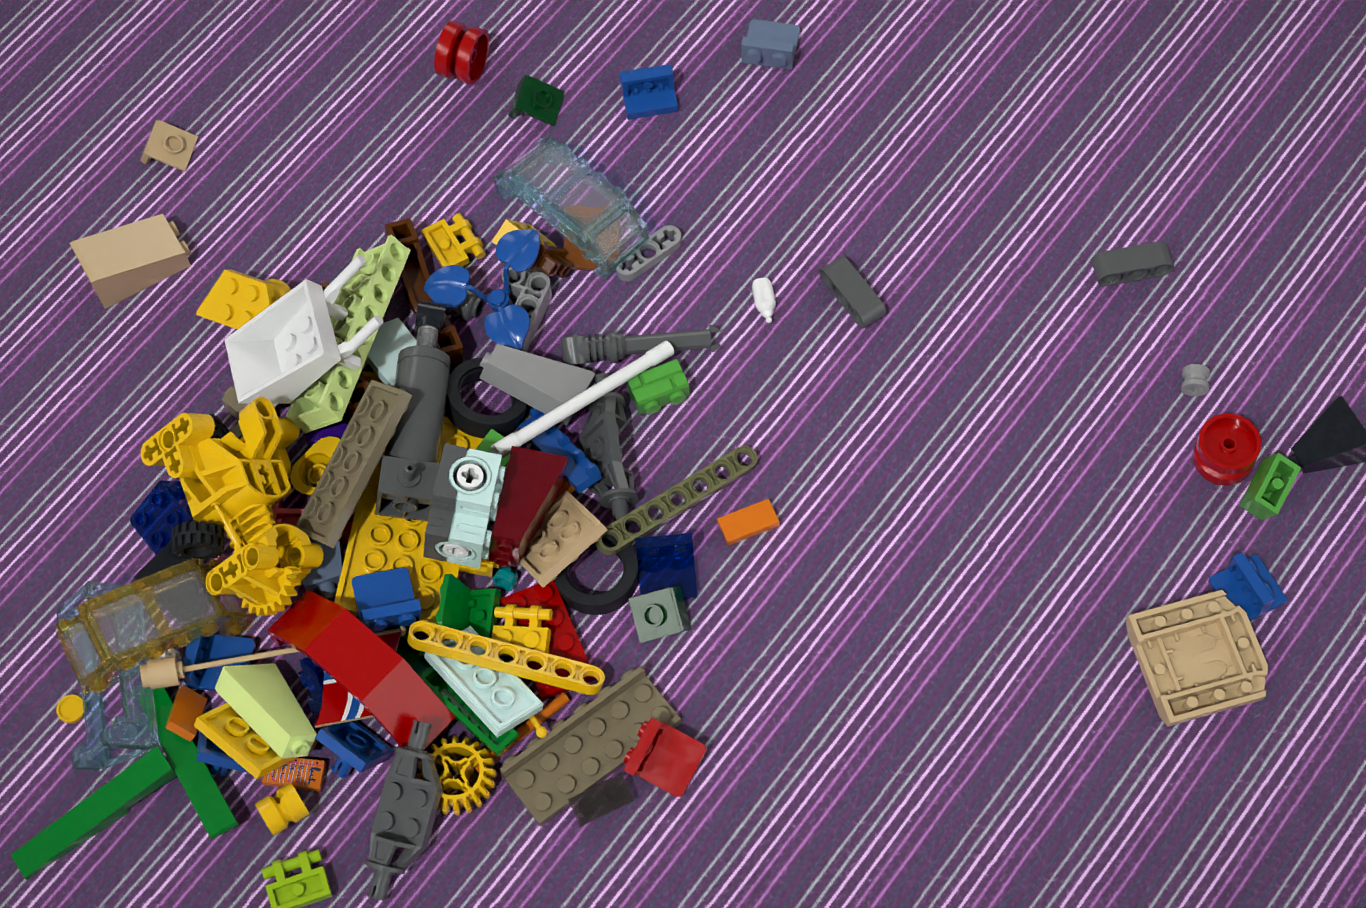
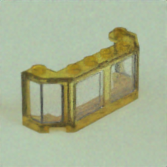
M199 558L189 559L84 601L77 607L79 611L78 616L69 620L62 619L56 624V637L85 695L91 692L100 693L106 690L113 678V672L120 669L122 671L129 670L139 661L146 658H158L166 650L175 646L176 648H182L188 645L192 639L202 635L203 637H208L219 631L222 636L228 635V637H232L243 632L246 628L247 615L245 612H242L234 595H211L206 588L207 574L220 564L218 560L211 559L208 562L209 564L203 565Z

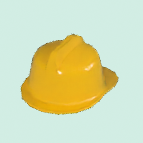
M331 436L321 438L293 465L290 478L292 485L297 491L302 494L312 495L340 441L339 438Z

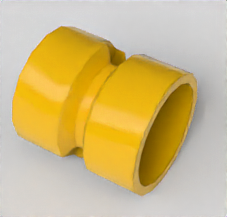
M291 782L276 790L275 797L268 795L254 803L273 836L287 829L288 822L297 823L310 815Z

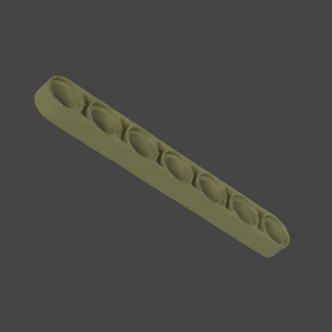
M740 446L606 526L607 531L596 542L597 549L604 555H614L748 474L757 462L755 450L749 446ZM746 454L750 457L751 464L748 466L741 465L737 461V455ZM717 467L727 469L729 477L727 479L718 478L715 474V469ZM696 480L703 481L707 486V491L703 493L697 492L693 488V482ZM672 494L682 495L685 504L682 506L674 505L670 500V496ZM652 507L660 509L662 518L659 520L652 519L648 515V509ZM628 521L636 522L640 527V531L635 534L628 532L625 528V523ZM605 535L614 536L617 540V545L615 547L605 546L602 542V537Z

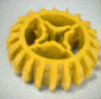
M454 735L450 744H448L445 738H442L441 743L443 746L438 748L437 745L432 744L433 754H430L435 756L434 764L436 770L441 764L444 767V772L439 777L443 790L438 809L442 806L443 813L447 815L451 808H453L455 815L459 816L461 808L465 807L467 813H471L472 808L470 805L475 803L477 807H481L480 797L489 799L490 793L487 789L495 787L494 781L491 780L497 776L496 770L492 769L495 765L493 758H488L489 751L486 748L481 749L480 742L476 741L471 745L469 737H465L462 743H460L458 737ZM455 756L465 757L460 761H454L450 759ZM421 762L418 763V768L422 772L416 775V778L423 779ZM479 764V777L474 786L471 787L469 778L474 774V767ZM449 768H451L454 773L458 772V774H461L463 783L459 780V778L455 779L454 776L452 777V773ZM453 790H459L463 792L459 795H447L449 792Z

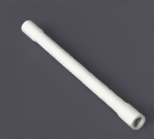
M668 341L660 343L627 366L519 431L511 433L491 445L492 453L502 455V458L510 454L512 446L521 447L524 443L646 369L656 366L674 355L672 345Z

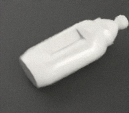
M758 278L752 283L755 306L761 315L766 318L765 321L771 323V316L776 306L773 286L768 278Z

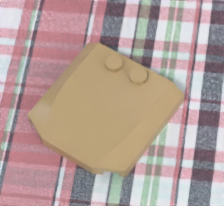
M1223 590L1131 614L1126 618L1127 632L1159 717L1167 727L1261 701L1266 697L1265 678L1268 673L1266 659L1247 613L1240 606L1236 607L1225 597L1227 594Z

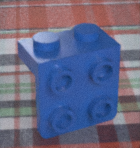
M406 568L355 576L352 579V588L359 619L372 632L398 625L408 626L420 620L419 599L415 600L409 572Z
M193 622L191 632L187 633L185 639L186 653L180 661H182L183 666L251 655L255 652L256 643L251 638L211 634L205 623ZM252 660L184 672L185 678L182 680L188 688L216 691L215 686L223 666L251 665Z

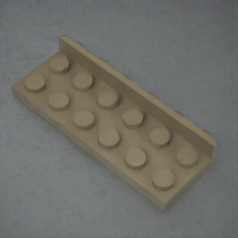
M374 380L370 381L295 526L305 532L309 539L334 549L336 543L342 537L343 529L350 516L355 512L356 504L362 492L367 488L376 465L381 461L382 454L389 440L394 436L396 426L408 409V403L412 397L411 394Z
M642 666L636 670H628L620 678L621 681L612 687L607 686L603 688L595 700L589 704L583 703L574 711L573 716L566 721L560 720L555 723L550 729L551 732L546 737L533 739L527 745L526 750L518 756L514 754L508 757L503 762V766L500 768L503 779L540 827L626 764L624 763V758L631 747H636L640 739L637 736L638 731L644 721L649 722L652 717L674 728L681 724V718L647 678Z

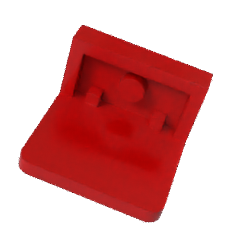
M651 717L649 722L644 721L637 735L640 739L636 747H631L624 758L626 766L623 771L633 776L641 777L676 797H682L699 767L707 747L705 744L665 722Z

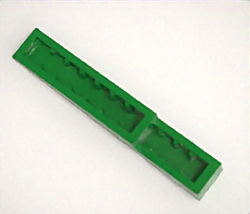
M406 632L404 636L401 635L397 653L456 717L455 719L493 753L499 756L519 737V734L513 728L496 737L424 658L425 652L416 650L409 645L407 641L408 633Z
M151 687L134 693L211 840L236 827L238 823L208 766L204 762L196 761L197 746L192 739L190 742L165 728L173 706L165 688L151 690Z
M159 747L153 748L13 852L11 857L26 880L127 815L129 807L177 776Z

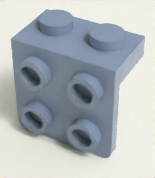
M758 19L751 20L747 37L742 39V63L792 70L800 27L794 24Z

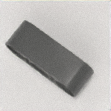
M1162 241L1103 251L1094 255L1091 259L1098 285L1103 287L1165 276L1174 269L1167 243Z
M841 256L819 269L820 277L826 287L860 328H865L886 315L885 306L880 298L846 257Z

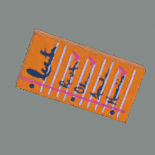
M296 758L264 775L262 783L264 786L283 787L291 782L295 789L321 792L327 764L323 760Z

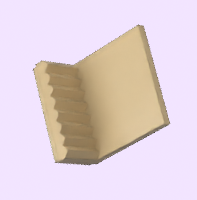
M156 120L140 161L148 164L151 158L185 172L198 136L163 121Z

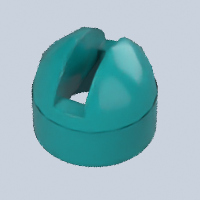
M509 566L501 567L493 577L494 584L505 591H512L518 579L517 572H511V567Z

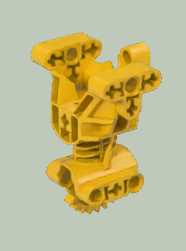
M262 396L257 397L239 412L238 423L243 435L240 439L232 432H229L221 439L211 438L215 429L212 416L199 413H181L144 442L140 453L141 459L147 466H165L170 477L179 478L193 520L196 522H212L215 525L222 526L224 528V536L231 540L229 545L234 549L233 555L207 574L206 588L211 595H237L239 598H243L241 607L249 608L250 614L256 613L257 616L277 615V612L285 611V605L292 604L290 596H297L294 588L297 585H301V581L311 572V569L318 568L323 561L321 546L317 543H311L309 536L305 532L289 524H276L273 520L272 506L292 492L288 479L291 472V464L285 448L297 440L300 427L286 417H278L270 400Z

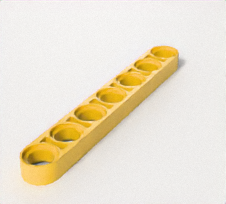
M416 621L409 627L407 641L412 648L419 651L586 695H595L603 687L605 680L603 671L590 664L426 621ZM423 631L428 634L429 638L419 640L413 634ZM444 639H452L457 645L455 647H447L442 641ZM480 646L485 650V653L476 655L471 652L470 648ZM505 653L511 655L514 660L503 662L498 656ZM536 661L541 664L542 668L533 670L526 663ZM563 668L570 675L568 677H560L555 673V670ZM585 676H593L598 680V683L590 685L583 678Z

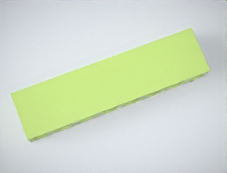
M393 235L387 237L385 244L366 252L361 248L356 249L352 261L358 255H362L367 262L341 288L334 302L345 307L349 313L343 321L330 316L337 345L350 341L375 315L383 319L411 251ZM378 329L352 354L361 358L360 368L353 370L340 364H335L292 401L286 417L300 427L304 433L342 420Z

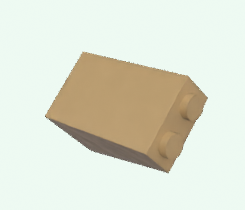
M163 214L70 242L78 261L105 309L191 266L187 257L191 254L184 240L178 241L177 236L180 233L173 221L168 223Z

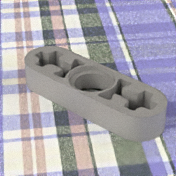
M672 225L664 226L622 254L615 262L617 277L622 281H632L674 253L681 246L680 230ZM666 236H668L669 238L674 237V241H673V242H671L670 240H666V241H665V237H666ZM650 248L656 254L652 258H645L641 255V252L644 249ZM623 265H626L627 267L632 266V270H623Z

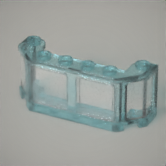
M553 137L540 138L535 141L536 144L510 166L505 170H500L493 176L496 191L505 199L508 197L512 199L515 196L518 197L582 250L584 259H590L598 266L594 269V273L604 280L649 242L648 225L632 206L625 192L619 186L614 187L610 184L603 173L594 171L584 158H578L565 143H559Z

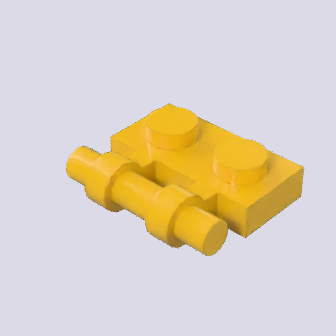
M461 213L453 216L452 220L455 224L449 226L446 220L442 219L421 230L423 238L441 267L449 265L463 267L469 264L468 253H474L477 259H482L486 255L482 248L483 243L479 237H475L470 222L464 219ZM456 236H463L465 242L460 244Z
M507 604L505 607L496 606L494 616L495 618H505L504 626L493 625L491 639L548 653L551 630L541 627L542 620H552V609H542L539 605H531L530 608H520L515 604ZM517 619H529V627L516 626ZM505 653L499 655L502 657H512L511 655Z

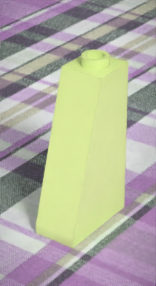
M276 664L223 666L215 686L216 692L281 758L308 756L317 734Z

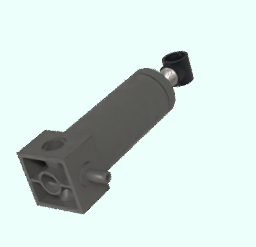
M418 300L415 328L418 332L416 346L406 347L398 354L394 387L408 392L412 397L408 403V409L396 426L395 434L389 440L385 448V454L382 457L375 515L428 522L432 505V493L440 465L438 458L451 364L450 357L445 352L436 348L438 335L443 329L446 304Z

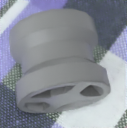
M1190 364L1183 367L1182 377L1184 381L1181 384V391L1189 396H1203L1209 392V383L1207 382V379L1210 377L1209 368L1200 364Z

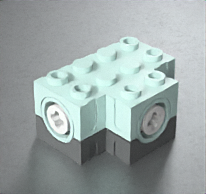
M445 443L432 493V505L425 531L423 557L445 562L448 560L447 562L480 569L482 559L487 560L489 556L506 467L501 466L502 455L470 448L467 450L468 448Z

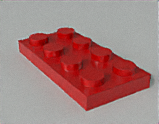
M554 580L545 587L536 584L500 599L502 607H505L507 604H515L520 608H530L531 605H539L542 609H552V620H542L541 627L551 630L548 654L589 664ZM517 619L516 626L529 627L530 620ZM536 661L526 663L533 670L542 668L541 664ZM559 668L555 670V673L560 677H568L570 675L566 669ZM585 676L583 679L586 683L594 681L595 677ZM534 681L541 701L560 695L562 692L570 691Z

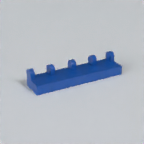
M532 407L530 409L531 417L518 425L519 430L544 415L543 412ZM556 425L529 440L540 452L568 457L564 478L579 494L602 479L598 467L591 463L585 457L584 452L581 449H577L571 443L569 437L563 434Z

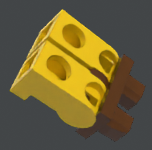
M506 219L492 242L497 245L503 235L514 230L535 228L529 223ZM538 231L540 236L539 254L535 263L529 269L534 272L545 273L548 276L556 274L560 278H565L573 266L564 258L568 252L563 248L557 247Z

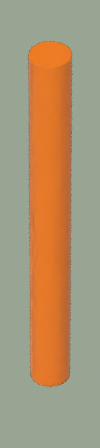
M562 692L534 716L541 725L570 702V700ZM530 719L515 730L519 737L499 756L490 750L488 758H493L495 762L536 728ZM478 764V765H477L476 767H474V768H475V770H476V771L478 772V774H479L480 769H479V764Z

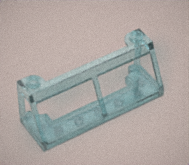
M88 581L56 610L58 627L62 633L69 637H76L87 742H80L72 749L73 770L101 771L144 755L156 746L159 747L153 690H151V687L143 688L140 674V665L147 664V661H149L141 589L136 586ZM83 596L84 599L90 600L95 604V606L90 608L74 607L73 605ZM96 612L112 615L119 671L118 676L102 682L100 680L93 616ZM120 682L124 716L113 718L110 728L106 729L102 689ZM108 748L136 749L109 760Z

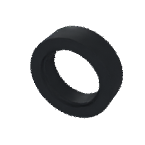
M474 358L459 364L449 376L445 412L452 424L462 432L482 439L485 438L491 429L502 436H506L516 430L524 418L527 404L510 395L512 406L504 413L483 415L472 411L462 401L460 391L469 383L483 381L480 379L484 369L480 366L483 358Z
M605 535L602 537V542L605 546L615 547L617 545V540L614 536ZM596 542L591 544L586 550L597 548ZM629 545L616 553L624 566L623 575L616 586L603 593L590 594L576 588L568 577L570 563L554 579L562 600L572 609L588 615L608 614L624 606L635 593L639 581L638 561L633 546Z

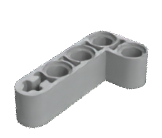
M510 266L509 288L511 292L509 297L517 299L515 305L525 310H534L528 313L530 327L522 351L527 352L552 300L551 284L549 277L542 272H534L528 269L518 273ZM503 270L501 276H502L503 285H504V270ZM512 280H519L518 282L511 283ZM537 288H544L541 291H535Z

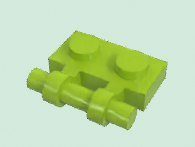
M319 849L311 852L305 850L299 852L297 857L285 861L278 859L273 861L272 865L261 868L264 880L276 877L277 882L265 885L271 908H302L333 897L324 867L312 869L311 864L322 861ZM298 868L302 869L303 873L286 878L287 872Z

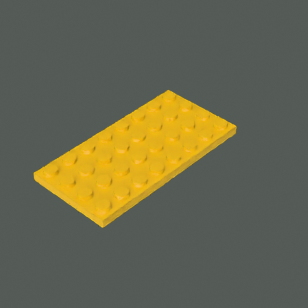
M444 417L438 463H440L445 443L465 447L469 450V448L476 449L483 439L462 432L452 424L448 417ZM381 459L369 479L367 488L362 492L357 502L334 603L346 608L351 614L359 616L352 588V579L355 576L406 568L409 572L415 600L419 599L421 606L419 621L437 624L436 613L439 610L440 587L443 583L444 575L453 574L457 578L459 564L447 562L448 560L445 562L423 557L425 531L428 522L375 515L382 465Z

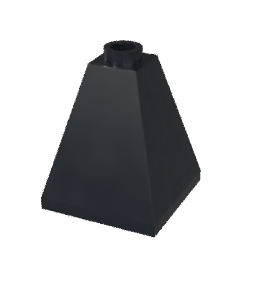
M1340 396L1294 444L1288 459L1300 466L1303 474L1365 463L1366 430L1345 399Z

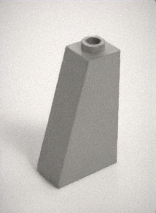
M497 344L492 353L487 351L480 363V366L484 368L480 375L481 380L544 414L587 390L595 375L590 370ZM573 414L562 420L561 423L567 425Z

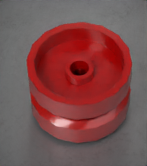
M456 21L448 22L443 28L436 46L434 57L435 73L438 76L449 79L456 76L459 82L470 85L475 84L480 78L487 60L489 50L488 32L477 27L467 29L465 24Z
M1225 413L1212 417L1205 422L1200 430L1193 449V462L1196 470L1204 479L1217 485L1229 486L1242 482L1251 473L1261 451V437L1258 429L1248 419L1240 415Z

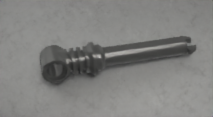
M709 325V329L633 336H624L620 332L615 333L613 329L609 333L604 334V337L601 334H598L597 338H595V335H591V338H588V335L560 337L562 363L582 364L589 363L590 359H593V362H597V358L603 361L604 357H606L607 361L610 360L612 363H617V360L623 359L626 355L644 354L664 341H668L674 351L711 348V352H715L720 347V344L711 345L710 332H719V329Z

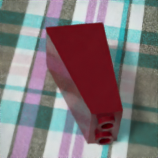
M512 446L492 533L489 554L490 562H494L502 567H517L562 490L568 457Z

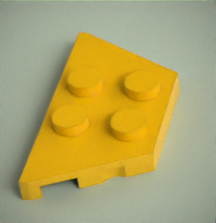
M232 269L224 270L198 308L196 315L238 330L274 303L275 293L273 284Z

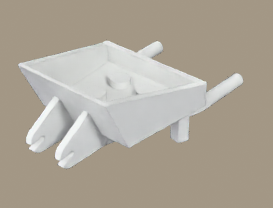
M358 255L324 291L321 285L305 279L225 339L238 404H249L260 396L270 400L274 407L277 404L291 403L335 364H340L353 370L361 367V358L352 354L383 324L382 318L375 315L350 341L337 345L330 316L343 321L349 314L345 307L334 302L341 288L366 264L367 261L362 255Z

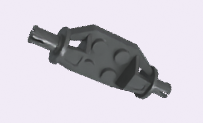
M600 373L595 375V384L607 378L610 374ZM610 391L587 405L591 413L579 435L580 448L584 452L585 457L598 467L602 479L588 488L599 498L601 506L612 509L613 522L629 513L628 506L637 502L638 493L634 490L633 472L622 465V450L620 449L618 438L619 429L626 423L623 409L625 400L621 394ZM614 486L615 489L608 490L607 487ZM631 521L625 523L626 529L631 526Z
M413 720L408 745L404 746V748L397 746L394 748V751L397 753L386 774L371 831L369 859L364 861L365 865L372 867L374 870L367 897L386 901L391 876L395 875V873L405 874L406 868L428 847L443 790L434 764L435 756L427 754V751H425L432 724ZM421 758L423 779L415 777L417 759ZM396 847L405 848L393 865L391 859Z

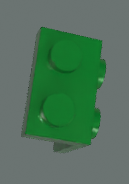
M445 574L440 587L441 598L439 610L436 613V623L461 631L471 626L480 636L492 638L493 625L497 624L494 610L496 606L499 607L501 592L496 588L470 590L453 574Z

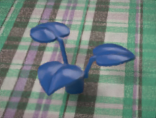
M535 229L514 230L506 233L499 239L496 245V256L499 261L506 263L503 268V290H493L489 296H486L475 287L467 285L470 280V274L465 268L458 265H449L438 269L428 278L424 285V291L434 303L446 304L445 308L447 309L456 308L461 305L467 297V290L482 298L485 303H488L494 311L485 319L484 326L488 337L496 344L522 351L530 327V318L527 311L518 305H514L509 297L511 292L509 288V268L511 266L514 271L521 273L528 270L535 263L540 249L538 231Z

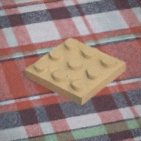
M565 490L555 500L519 564L542 587H545L570 563L576 561L579 555L591 544L597 542L607 529L591 512Z

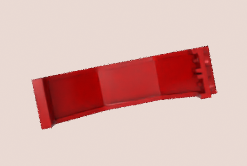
M307 590L268 629L272 640L281 647L286 643L305 654L354 696L392 736L399 747L404 748V746L408 745L413 720L432 724L425 747L426 751L429 744L437 736L443 734L449 724L456 718L397 652L346 608L310 590Z

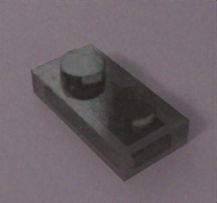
M622 773L567 800L579 825L583 826L634 801V798Z

